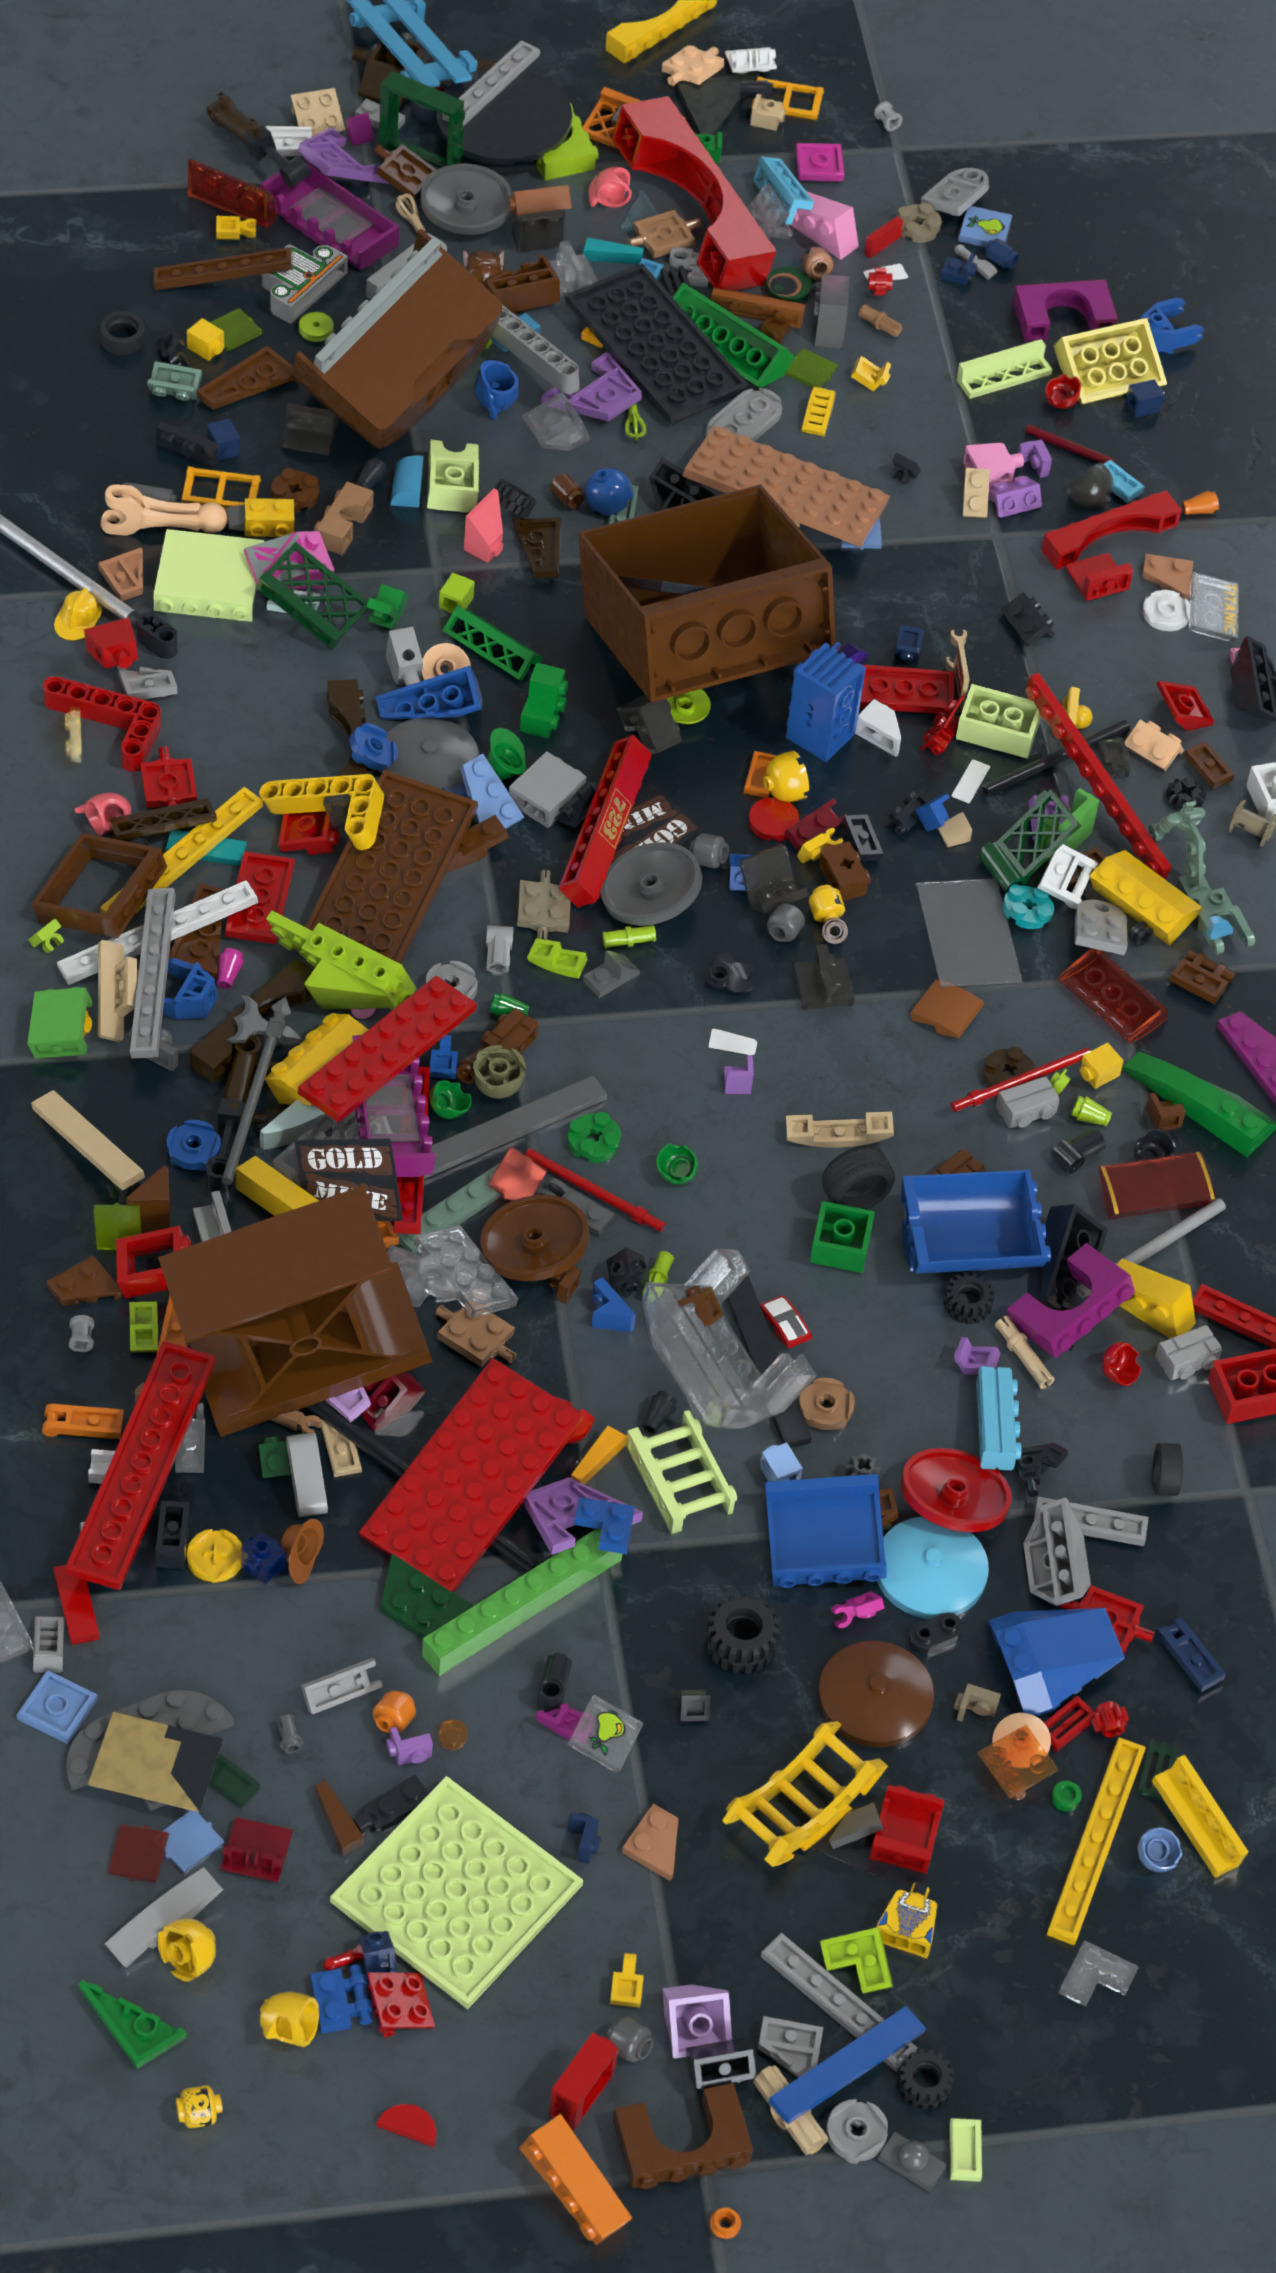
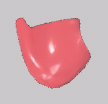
M610 167L596 175L589 185L590 205L595 207L597 202L606 207L617 208L627 204L631 198L629 172L622 167Z
M107 792L92 797L85 804L75 808L74 811L76 814L85 813L96 833L103 836L110 834L109 819L131 814V805L125 797Z

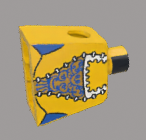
M916 1882L913 1883L910 1893L903 1890L896 1891L877 1924L881 1931L883 1944L926 1959L928 1958L937 1910V1903L927 1899L930 1891L928 1886Z

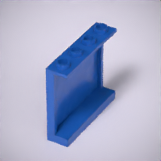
M878 1474L765 1482L773 1586L790 1588L797 1584L818 1586L824 1582L847 1584L853 1580L875 1582L881 1578H887Z

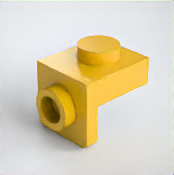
M861 356L855 363L851 377L874 392L880 385L884 386L889 380L890 374L888 372L891 364L886 362L879 368Z

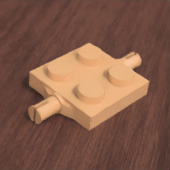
M686 46L662 63V71L672 75L668 78L669 85L674 86L679 81H689L699 85L724 67V59L716 56L719 52L714 46L707 51H701L694 46Z

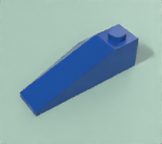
M470 665L376 696L382 720L459 717L482 709L483 702L478 680Z

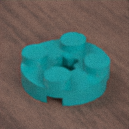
M1012 885L1005 895L1002 910L1008 919L1011 916L1016 920L1015 924L1025 929H1039L1043 927L1044 923L1051 921L1054 904L1049 898V894L1039 888Z

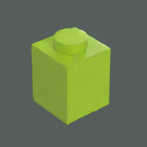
M452 573L439 592V609L451 614L457 605L467 609L474 598L475 581Z

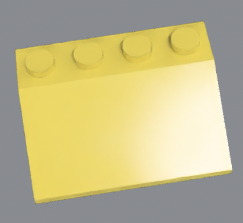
M1147 318L1065 336L1054 345L1058 363L1063 374L1070 378L1077 376L1082 384L1078 400L1081 405L1126 395L1129 384L1153 379L1156 380L1159 387L1167 384Z

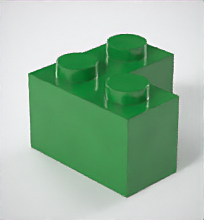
M536 663L529 680L528 699L521 714V732L549 739L552 729H557L560 719L559 711L564 712L567 698L563 697L568 687V681L565 680L566 670Z

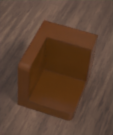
M1155 1092L1149 1094L1146 1110L1155 1129L1167 1131L1182 1127L1186 1113L1182 1103L1173 1105L1171 1100L1159 1102Z

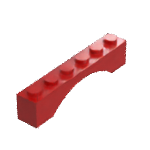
M1167 490L1152 494L1141 500L1132 501L1127 505L1113 508L1102 514L1091 516L1088 519L1071 523L1066 527L1046 533L1041 551L1054 568L1058 570L1066 567L1068 563L1078 561L1080 555L1090 544L1106 535L1132 530L1159 533L1178 526L1182 509Z

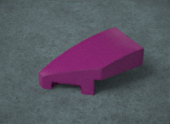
M568 1703L560 1705L558 1709L545 1713L544 1710H541L536 1714V1720L544 1726L582 1747L586 1746L589 1737H591L597 1726L596 1718L569 1708Z

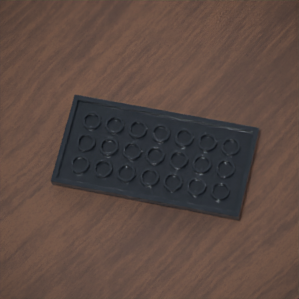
M643 263L566 294L565 302L670 424L735 397L748 389L747 382Z

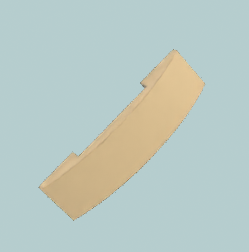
M867 1112L866 1119L813 1121V1115L786 1116L787 1140L807 1146L854 1147L879 1142L894 1136L892 1112Z

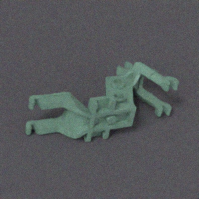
M1195 801L1186 802L1180 811L1170 813L1162 818L1159 823L1150 824L1148 831L1149 834L1153 833L1154 841L1162 840L1164 835L1170 832V829L1173 827H1177L1185 832L1186 875L1178 877L1177 884L1182 893L1203 907V910L1192 922L1197 921L1196 932H1202L1211 948L1215 947V955L1224 953V943L1220 937L1209 940L1206 935L1209 918L1213 916H1221L1222 919L1228 920L1235 927L1240 939L1245 940V946H1254V934L1239 907L1232 905L1224 888L1211 890L1204 877L1206 868L1203 862V853L1206 851V846L1196 825L1205 817V810L1201 807L1194 808V805H1196Z

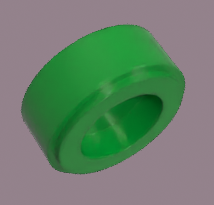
M1061 1781L1054 1786L1051 1799L1054 1806L1059 1810L1072 1811L1079 1806L1082 1792L1074 1782Z

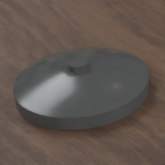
M453 164L436 170L425 180L421 189V207L431 222L446 231L464 235L482 234L500 227L511 214L508 197H511L512 190L502 176L489 168L474 164Z
M411 719L392 728L386 736L390 743L392 741L395 742L398 750L397 759L387 771L440 789L445 786L454 788L463 783L460 771L461 766L479 756V749L473 737L459 725L444 719Z
M649 843L625 852L609 866L607 878L603 882L600 894L606 910L618 921L637 926L658 924L679 915L693 903L702 886V872L696 857L688 849L673 843Z

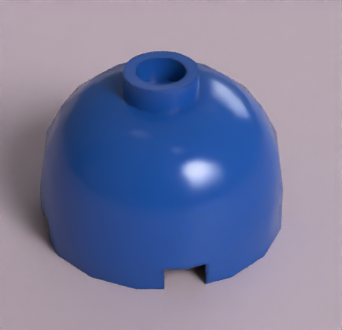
M604 468L594 472L588 478L585 485L584 494L592 512L597 511L603 516L613 515L626 508L625 503L629 499L632 501L634 498V490L628 477L616 468Z

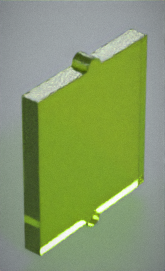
M240 308L210 322L224 331V347L228 351L262 335V330L253 322V318H249Z
M803 348L785 375L812 388H822L827 381L831 380V376L838 369V364Z
M119 1203L114 1205H94L97 1249L116 1250V1239L142 1234L139 1205H120Z

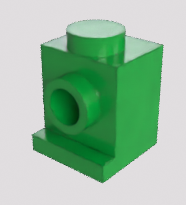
M718 132L717 135L695 134L706 151L709 152L715 164L720 165L722 132Z

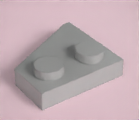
M119 665L117 666L124 692L128 696L144 700L178 694L177 684L170 670H153L140 667L138 672L120 668Z
M763 2016L758 2049L797 2077H801L817 2066L823 2027Z

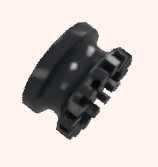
M1145 921L1138 922V925H1135L1136 928L1133 927V930H1130L1128 934L1129 939L1135 940L1137 946L1144 945L1154 932L1153 928L1147 927Z

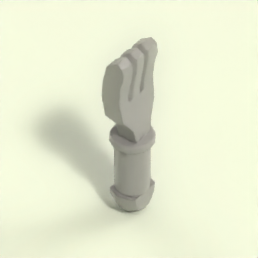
M957 245L954 248L957 256L959 255L968 261L971 252L965 246ZM975 255L974 263L978 264L977 271L986 279H990L997 273V269L986 260H979L977 255Z

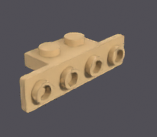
M101 940L98 943V1036L121 1042L124 1040V1016L135 1009L139 971L137 969V959L131 957L124 959V946L122 944Z

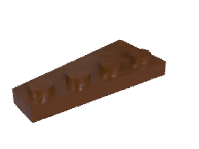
M266 346L197 390V398L214 410L294 380L292 375L294 366L270 347Z

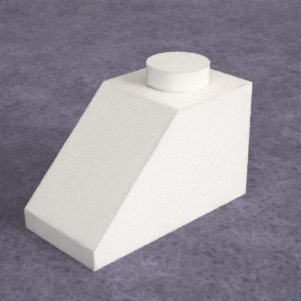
M874 699L858 715L855 734L896 757L899 754L901 734L895 711Z

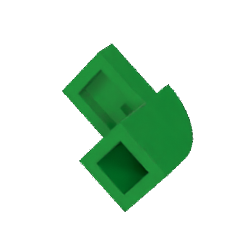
M381 584L376 600L369 598L366 607L371 611L368 621L393 629L403 614L409 596L404 591Z

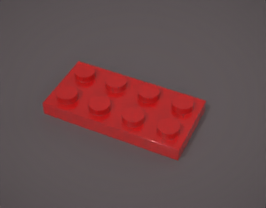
M863 665L866 667L860 708L865 709L875 699L894 711L938 714L941 710L945 712V707L954 699V671Z
M244 851L236 884L247 880L258 898V903L229 915L225 937L277 945L278 936L271 932L272 927L266 918L271 911L282 916L284 915L295 867V859Z

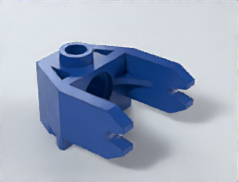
M1176 297L1158 302L1141 316V319L1147 318L1158 353L1166 352L1171 354L1174 349L1194 344L1203 337L1201 333L1204 332V329L1200 325L1195 324L1175 330L1169 322L1168 318L1176 317L1184 311L1182 306L1185 305V301L1181 298Z
M169 958L167 972L174 977L185 980L174 1000L167 997L164 998L163 1015L177 1020L207 1018L218 999L214 978L207 971L202 970L201 965L197 962L194 965L176 958Z

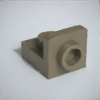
M967 1684L965 1693L959 1692L954 1709L959 1710L957 1720L963 1721L966 1709L973 1710L978 1715L995 1717L1001 1694Z

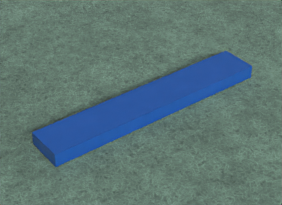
M905 2006L772 2095L768 2103L789 2125L924 2034L926 2027Z

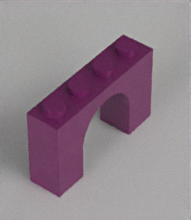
M1106 280L1020 285L1015 288L1013 305L1025 342L1041 339L1047 340L1050 328L1047 310L1056 306H1068L1080 311L1085 316L1090 331L1117 325L1118 317Z
M1087 1243L1067 1259L1072 1277L1091 1290L1085 1302L1073 1309L1058 1311L1046 1307L1026 1293L1007 1308L1009 1317L1017 1329L1055 1359L1067 1351L1083 1335L1088 1334L1095 1325L1108 1317L1114 1309L1127 1301L1135 1293L1131 1275Z

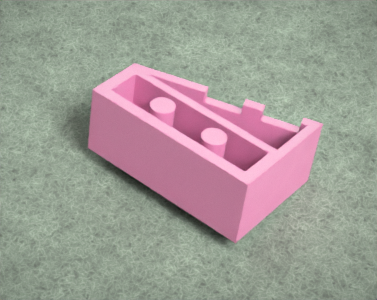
M807 192L814 201L812 210L797 208L791 226L840 260L859 247L853 207Z

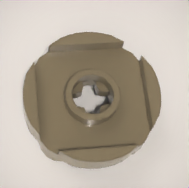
M922 203L920 205L914 204L899 208L897 216L903 220L901 237L905 238L908 236L912 238V242L925 243L936 238L937 233L940 232L942 221L940 215L933 210L931 204Z

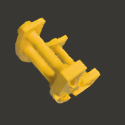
M838 1721L822 1723L813 1733L814 1738L784 1770L776 1771L770 1777L768 1783L756 1791L733 1799L726 1808L728 1813L722 1820L725 1824L742 1820L769 1845L768 1849L770 1852L764 1860L772 1867L788 1862L795 1856L792 1852L799 1848L806 1851L824 1837L844 1818L846 1813L852 1810L849 1804L859 1793L865 1796L888 1767L881 1759L861 1760L835 1736V1733L841 1727ZM826 1745L832 1748L856 1770L855 1778L847 1787H841L813 1761ZM804 1769L834 1795V1800L825 1809H818L790 1784ZM782 1791L811 1819L802 1827H795L769 1801ZM759 1809L786 1835L777 1837L751 1813Z

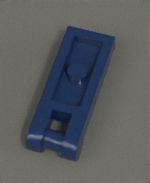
M1181 1617L1173 1619L1168 1626L1162 1625L1155 1629L1157 1640L1166 1646L1201 1692L1224 1680L1226 1673ZM1174 1635H1178V1636H1181V1637L1178 1638V1639H1176V1638L1174 1637Z

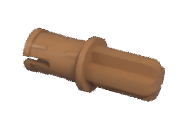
M864 304L858 314L859 317L873 324L875 329H882L893 336H898L902 331V325L889 318L887 313L879 312L868 304Z

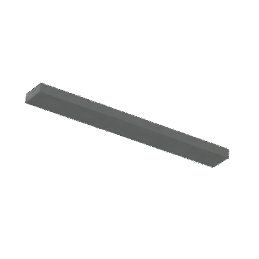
M593 1075L434 1144L431 1149V1153L436 1155L433 1175L607 1100V1093ZM424 1175V1179L433 1175Z

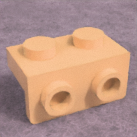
M1139 720L1124 742V746L1166 772L1177 754L1182 755L1184 752L1180 744L1182 741L1171 733L1166 736L1160 732L1161 728L1151 721L1145 723Z

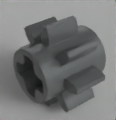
M863 1453L858 1457L851 1456L850 1465H846L845 1474L851 1476L878 1474L879 1477L881 1468L875 1467L876 1458H871Z

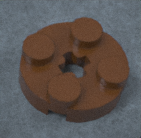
M286 468L282 471V474L273 480L271 484V497L273 499H294V513L300 512L301 508L308 507V509H311L319 500L318 478L306 472ZM291 490H299L295 493H291Z

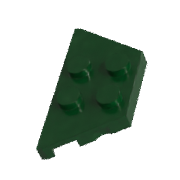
M391 1555L380 1612L421 1639L475 1606L396 1555Z

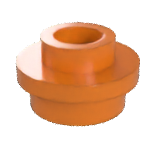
M720 2208L710 2218V2229L719 2238H733L740 2230L741 2219L730 2208ZM722 2221H727L730 2223L731 2226L729 2228H723L720 2226L719 2223Z

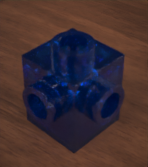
M261 1531L256 1537L247 1539L241 1548V1565L249 1575H255L264 1584H267L286 1567V1552L275 1538H269Z

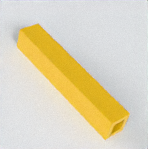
M256 1156L236 1169V1189L274 1216L319 1201Z

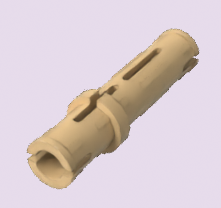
M1009 1316L1003 1317L1005 1322L999 1319L995 1327L1007 1341L1008 1349L1015 1352L1040 1389L1046 1388L1045 1382L1050 1386L1055 1378L1028 1344L1027 1336L1024 1333H1020Z

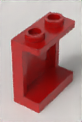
M888 1785L880 1814L883 1830L875 1834L869 1859L927 1874L944 1800L930 1793L921 1794L910 1791L903 1786Z

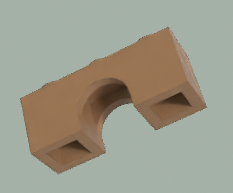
M346 482L342 490L339 489L337 491L333 504L327 506L324 518L321 522L318 521L314 528V531L320 532L326 550L339 555L344 554L353 540V523L349 520L364 523L373 508V491L350 482Z

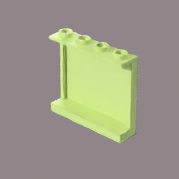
M167 529L154 589V611L252 622L257 585L244 554V549L263 543L264 540Z

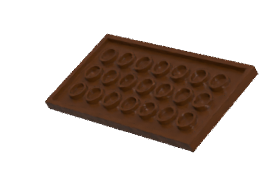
M383 770L377 782L384 793V801L375 842L366 850H358L349 838L305 927L313 931L317 924L320 923L402 964L478 809V801Z

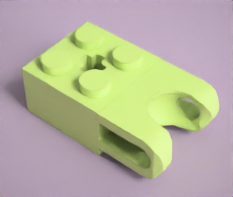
M430 439L427 508L470 513L476 507L479 492L478 444L466 443L465 450L454 453L444 448L443 441Z

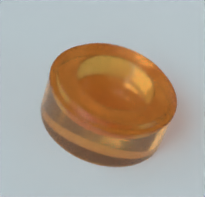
M451 1719L441 1724L438 1740L444 1748L457 1750L466 1744L468 1730L464 1723Z

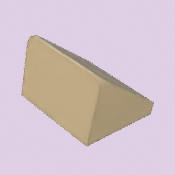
M963 812L944 822L945 825L937 828L946 847L967 843L971 840L972 828Z

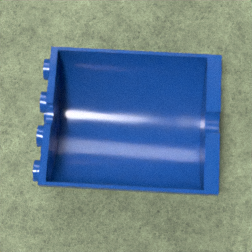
M1030 1170L903 1176L901 1204L905 1209V1219L901 1220V1227L909 1270L913 1271V1274L1034 1268L1043 1267L1046 1262H1050L1049 1245L1045 1246L1044 1241L1046 1239V1226L1044 1223L1041 1224L1040 1219L1038 1220L1042 1216V1207L1040 1202H1036L1037 1182L1032 1180Z

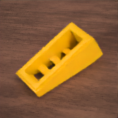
M813 387L801 432L825 436L834 406L835 391ZM809 421H811V422H816V423H820V424H822V425L809 423Z

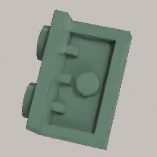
M155 361L151 379H148L147 385L149 391L157 396L164 397L167 394L183 401H189V399L196 400L202 371Z

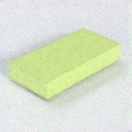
M951 2118L949 2122L950 2180L981 2182V2120Z

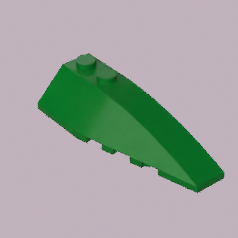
M682 283L673 296V299L740 376L757 387L762 388L783 377L796 358L784 346L685 283Z
M1138 1052L1123 1066L1122 1070L1163 1099L1171 1100L1173 1105L1182 1103L1187 1116L1246 1158L1276 1130V1122L1237 1094L1200 1079L1161 1059Z

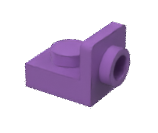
M1043 440L1021 443L1018 453L1022 454L1024 463L1031 462L1032 468L1036 469L1040 478L1049 476L1052 459Z

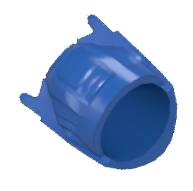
M487 360L482 362L477 372L474 390L478 401L488 409L492 420H496L498 413L507 410L514 404L518 398L519 384L517 375L510 369L509 365L500 361Z

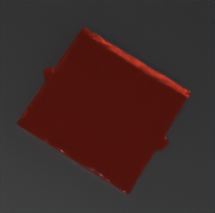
M511 1146L487 1185L501 1194L504 1200L514 1201L534 1195L547 1170L532 1161L531 1156L526 1157Z
M121 1824L108 1873L128 1877L131 1881L139 1879L157 1882L169 1832L151 1830L147 1826L140 1828Z

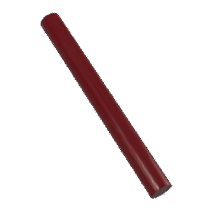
M1028 424L1025 433L1100 464H1105L1109 460L1115 462L1114 458Z

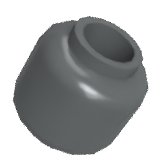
M701 833L691 842L689 851L696 857L699 866L718 868L727 861L729 846L725 839L719 835Z
M781 904L777 906L769 917L767 928L775 940L790 942L796 938L803 928L805 918L803 913L794 905Z
M625 2017L618 2022H614L608 2029L607 2038L618 2048L617 2056L621 2059L635 2063L639 2060H644L650 2054L653 2047L651 2031L647 2026L632 2018Z

